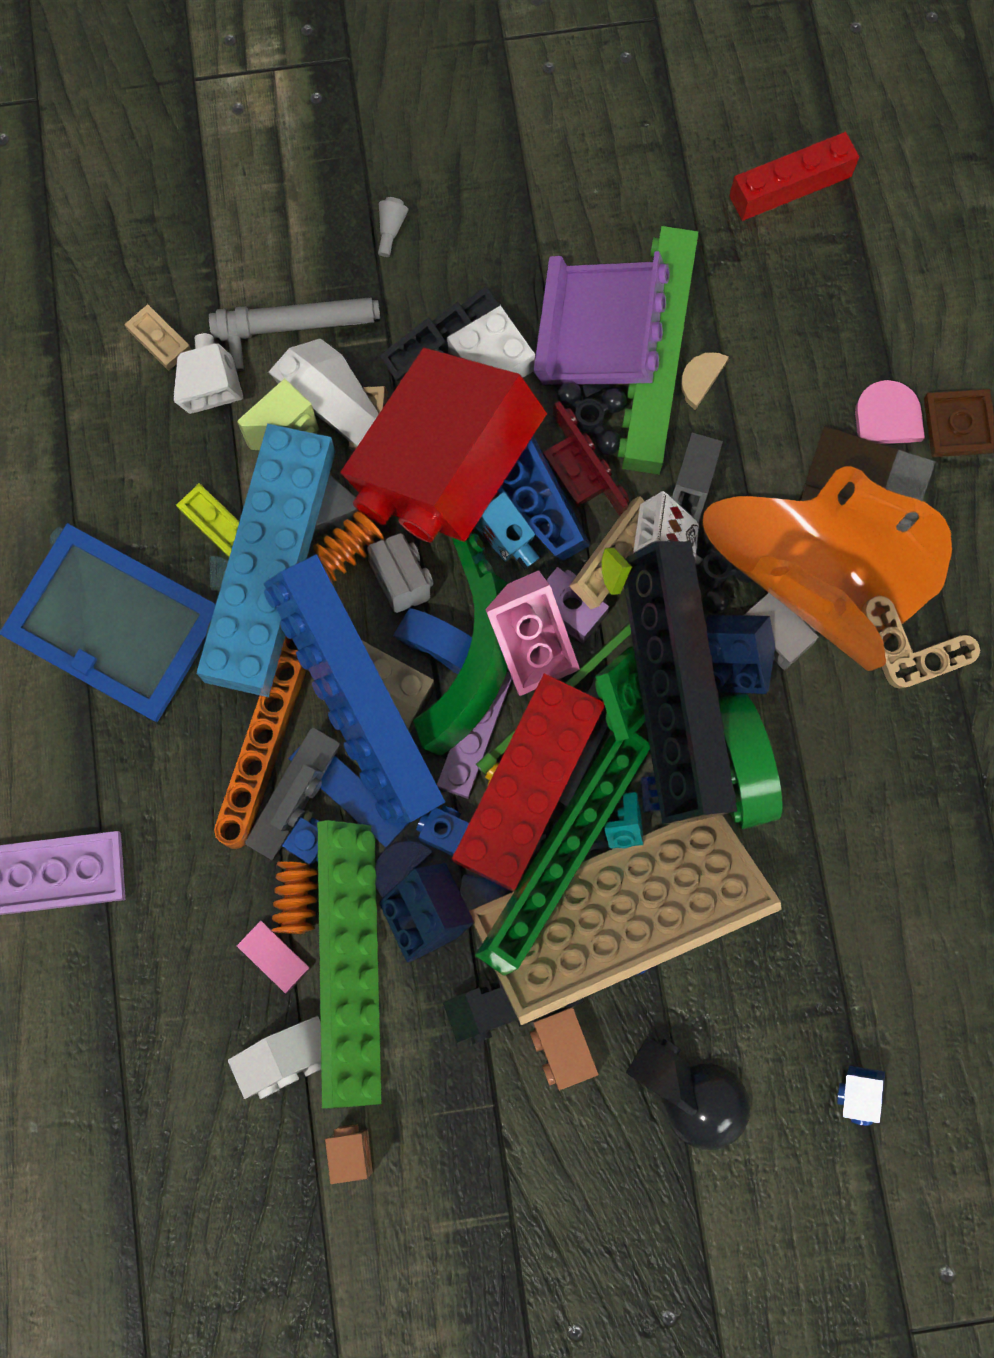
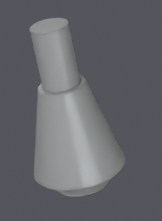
M387 197L385 201L379 202L381 241L378 255L383 257H390L393 239L396 237L409 211L404 202L398 198Z

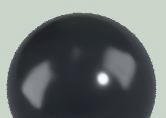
M715 1064L694 1065L690 1067L697 1112L692 1117L666 1100L668 1120L677 1136L688 1145L702 1150L722 1149L735 1142L744 1132L750 1117L749 1096L740 1079L728 1069Z

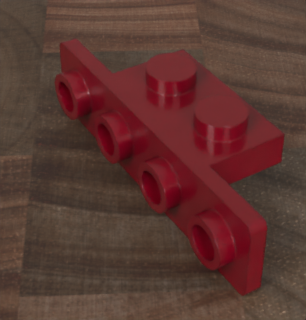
M558 401L553 407V417L567 438L543 452L552 472L576 508L604 492L618 515L621 516L628 508L627 502H629V497L621 485L616 486L610 477L612 476L610 467L604 459H598L593 451L595 447L592 440L586 433L582 434L576 426L578 422L570 408L565 409L562 403Z

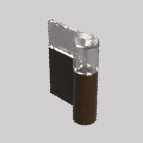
M824 426L799 501L812 500L817 497L835 471L844 466H852L862 470L871 481L889 491L923 501L935 461ZM848 482L839 492L838 501L841 505H844L855 491L854 483ZM917 512L906 514L897 524V530L905 532L910 529L917 521Z

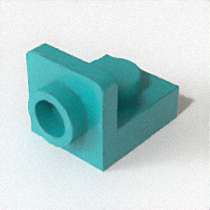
M636 792L623 794L624 808H618L619 821L607 822L604 825L609 848L611 849L643 845L642 815Z

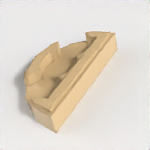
M704 353L694 357L686 365L681 378L682 392L686 403L694 410L697 409L728 362L729 356L720 353Z

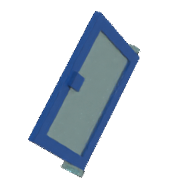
M68 523L64 529L57 527L49 539L50 544L53 545L5 622L0 635L158 723L205 644L216 604Z

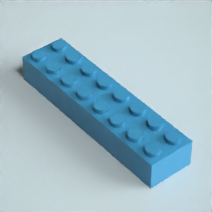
M267 423L196 673L204 683L269 697L286 635L280 625L282 618L276 608H272L266 600L264 594L266 588L263 583L281 571L307 559L336 453L331 437Z

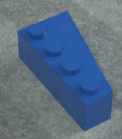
M533 436L498 492L499 494L505 492L538 538L556 557L564 561L591 546V543Z

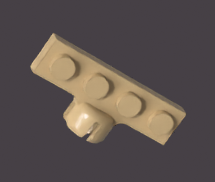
M641 496L632 499L627 510L621 514L570 584L572 590L590 609L599 607L609 593L602 575L604 549L615 548L623 558L634 554L640 504L645 502Z

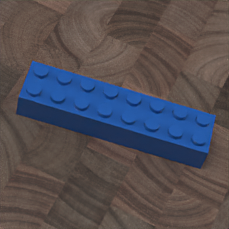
M317 554L281 571L263 583L266 588L264 590L266 600L272 608H276L282 618L280 621L281 628L289 639H293L298 649L296 651L298 661L312 675L314 679L312 682L313 689L321 700H325L330 710L328 712L329 720L334 728L340 730L346 740L344 748L349 757L357 761L362 771L360 772L361 781L368 790H372L378 802L375 803V806L382 819L388 820L389 823L412 822L445 803L438 786Z

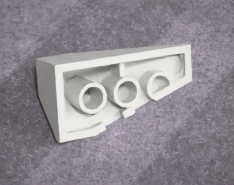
M322 339L289 348L269 371L278 384L285 378L312 404L315 415L356 447L379 415L343 355Z

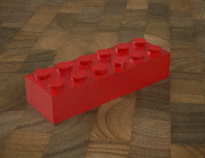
M545 673L543 674L452 857V862L513 892L515 891L605 706L603 701Z

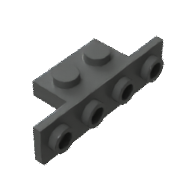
M316 728L309 730L246 839L245 844L270 860H275L291 830L299 819L304 817L305 810L303 809L309 799H312L322 785L321 778L341 745L340 742Z

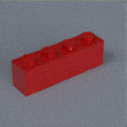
M843 132L734 176L729 197L741 220L744 221L852 177L859 160V155L847 133Z

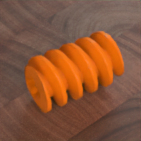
M358 511L353 514L355 523L348 519L343 522L345 531L338 527L333 530L335 539L328 535L323 537L326 548L319 544L313 545L315 555L317 554L333 581H336L335 569L344 574L347 572L344 565L345 561L354 566L357 564L354 557L355 553L364 558L367 556L364 546L375 543V537L385 541L377 526L367 516Z
M277 862V866L286 871L277 873L276 879L285 883V885L276 887L274 892L284 898L274 901L273 906L283 912L272 916V920L281 924V926L273 928L271 932L305 934V932L314 930L315 925L306 922V918L316 916V911L307 908V905L318 900V898L308 894V891L318 888V884L309 881L310 877L318 875V870L306 863Z

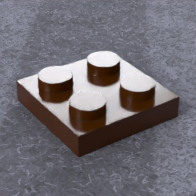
M990 389L934 392L925 395L924 405L932 457L994 453V412Z

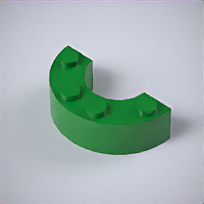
M735 693L718 698L724 725L727 754L730 760L733 789L736 795L737 812L730 813L734 823L739 822L741 830L779 820L782 815L781 785L774 754L760 715L746 693Z

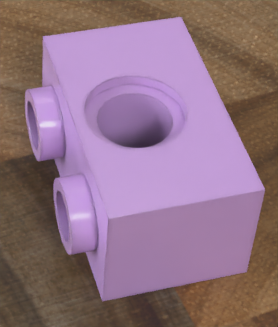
M557 567L549 576L547 582L552 589L567 633L581 644H584L607 616L609 606L606 604L607 600L604 599L599 607L590 609L570 587L576 575L569 570L564 572ZM568 598H576L580 601L581 606L577 609H569L563 602Z

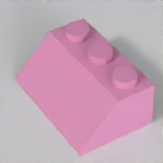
M538 570L508 583L485 610L519 696H522L537 688L544 673L558 680L580 670L550 584Z

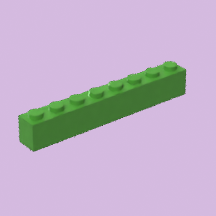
M661 226L659 238L653 237L650 256L654 257V252L659 251L664 264H668L670 272L669 282L664 283L663 290L666 296V309L660 315L663 335L662 340L657 341L656 348L659 354V368L653 373L652 383H629L627 398L633 399L632 409L625 408L622 427L628 428L627 439H620L618 457L624 458L622 469L660 475L699 231Z

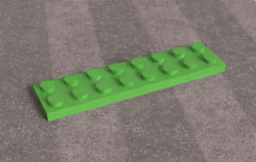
M330 820L317 822L322 1108L381 1104L375 837L371 832V825Z

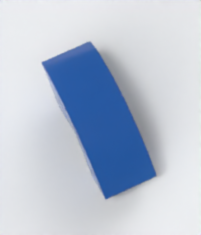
M409 608L393 635L410 649L429 653L456 674H459L465 662L472 641L471 636L430 614Z

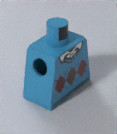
M503 492L490 502L475 527L505 562L514 556L524 570H526L540 559L529 545L535 537V533L509 497ZM507 535H513L516 541L510 540Z

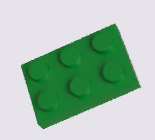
M633 646L628 647L595 676L597 694L603 699L607 711L606 722L609 729L613 731L616 741L629 739L645 722Z

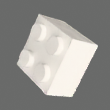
M501 305L447 337L449 355L520 374L522 378L534 371L535 353Z

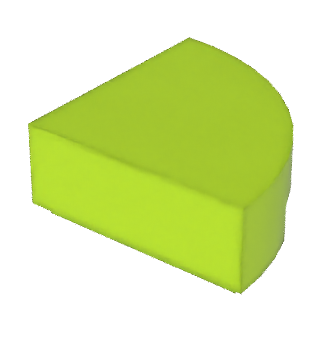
M605 548L602 556L604 583L611 595L621 594L632 566L615 548Z

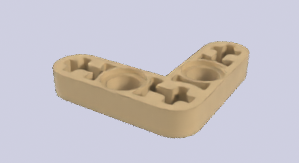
M878 596L867 601L862 607V612L876 628L883 624L879 616H872L871 611L875 609V603L878 608L883 607L885 609V613L881 615L883 624L891 622L892 627L881 630L879 634L882 639L888 633L893 634L898 639L899 644L895 651L891 652L884 648L886 664L882 666L887 681L895 688L901 689L913 686L969 665L979 657V644L976 639L968 635L958 636L913 653L891 600L887 597ZM960 644L961 646H968L970 652H967L965 656L959 655L949 659L948 652L959 649ZM928 653H935L940 658L941 664L937 671H931L926 667L925 657ZM899 664L902 669L914 665L918 669L917 672L905 676L906 682L903 678H897L895 673L900 670Z

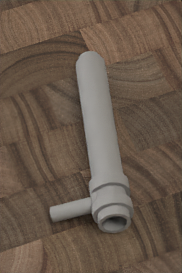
M372 297L248 309L247 306L235 307V311H227L226 308L217 309L215 313H209L211 335L214 338H220L221 341L228 340L229 352L233 357L236 371L244 370L241 339L251 338L254 334L374 323L375 319H380L378 300H372Z

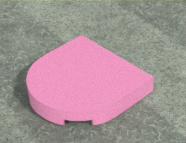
M884 380L873 383L863 391L855 408L858 437L879 444L923 441L925 436L920 402L909 387L900 382Z

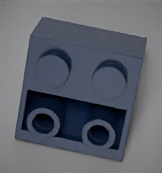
M708 615L705 622L718 692L767 694L775 651L770 616Z
M446 863L415 868L379 902L406 962L414 961L457 939L475 923Z

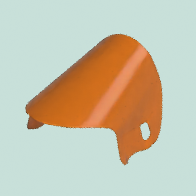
M844 466L836 470L817 497L812 500L796 501L737 496L711 504L703 515L705 533L715 548L729 562L867 671H872L886 664L884 643L892 634H885L882 639L879 632L885 628L892 627L891 622L883 624L881 615L885 613V609L883 607L878 608L875 603V609L871 611L873 617L879 616L883 624L876 628L862 612L864 604L874 597H887L894 604L901 624H903L929 600L939 594L946 580L952 554L951 530L940 512L924 501L889 491L877 485L862 470L852 466ZM848 482L854 483L855 491L844 505H841L838 501L839 492ZM917 512L919 519L910 529L905 532L897 530V524L906 514Z

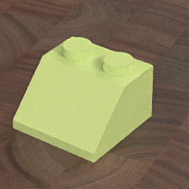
M285 378L237 421L246 444L251 450H260L267 423L317 434L319 430L312 404Z

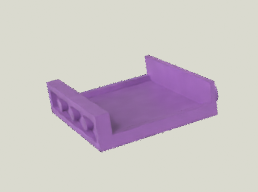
M659 251L654 252L653 262L567 266L562 256L549 257L534 364V373L542 385H562L567 382L575 384L652 383L653 373L659 368V354L656 351L657 341H661L663 335L660 315L666 309V296L663 292L664 283L669 282L670 276L669 266L664 264Z

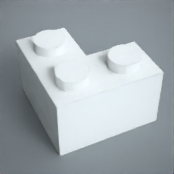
M318 1016L270 1035L228 1059L244 1099L257 1093L259 1098L263 1099L299 1080L297 1073L303 1071L307 1077L321 1070V1022Z

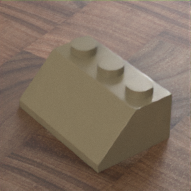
M362 641L410 733L415 726L413 719L422 714L436 690L434 680Z

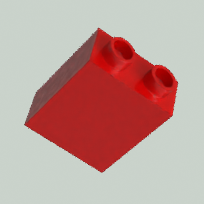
M423 347L340 473L359 492L353 501L354 507L374 522L385 525L391 515L399 517V523L407 531L426 542H433L438 533L465 542L542 423L547 412L520 374Z

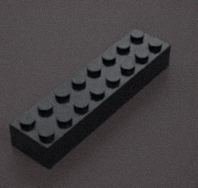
M658 541L624 558L632 566L624 584V591L662 825L699 821L737 812L692 543L691 541Z

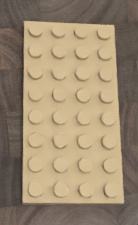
M723 815L699 821L669 824L644 835L643 845L631 846L629 848H614L582 862L518 970L505 976L497 971L496 974L520 1024L523 1025L781 910V901ZM514 892L469 911L475 922L473 925L482 943Z

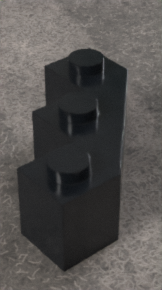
M500 980L443 1002L457 1043L471 1038L472 1044L492 1037L490 1030L516 1020L519 1027L523 1026L520 1024ZM584 998L564 1006L565 1009L585 1002Z

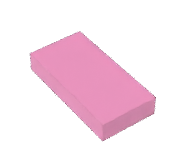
M262 921L237 945L285 994L311 969L274 932H271V929Z

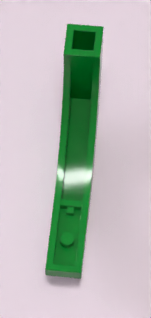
M470 533L465 542L452 537L473 596L474 630L471 645L459 674L447 692L427 711L413 719L422 748L439 756L455 747L480 722L496 698L508 669L485 610L508 583L495 575L491 564L484 557L483 550H485V546L480 537L475 533Z

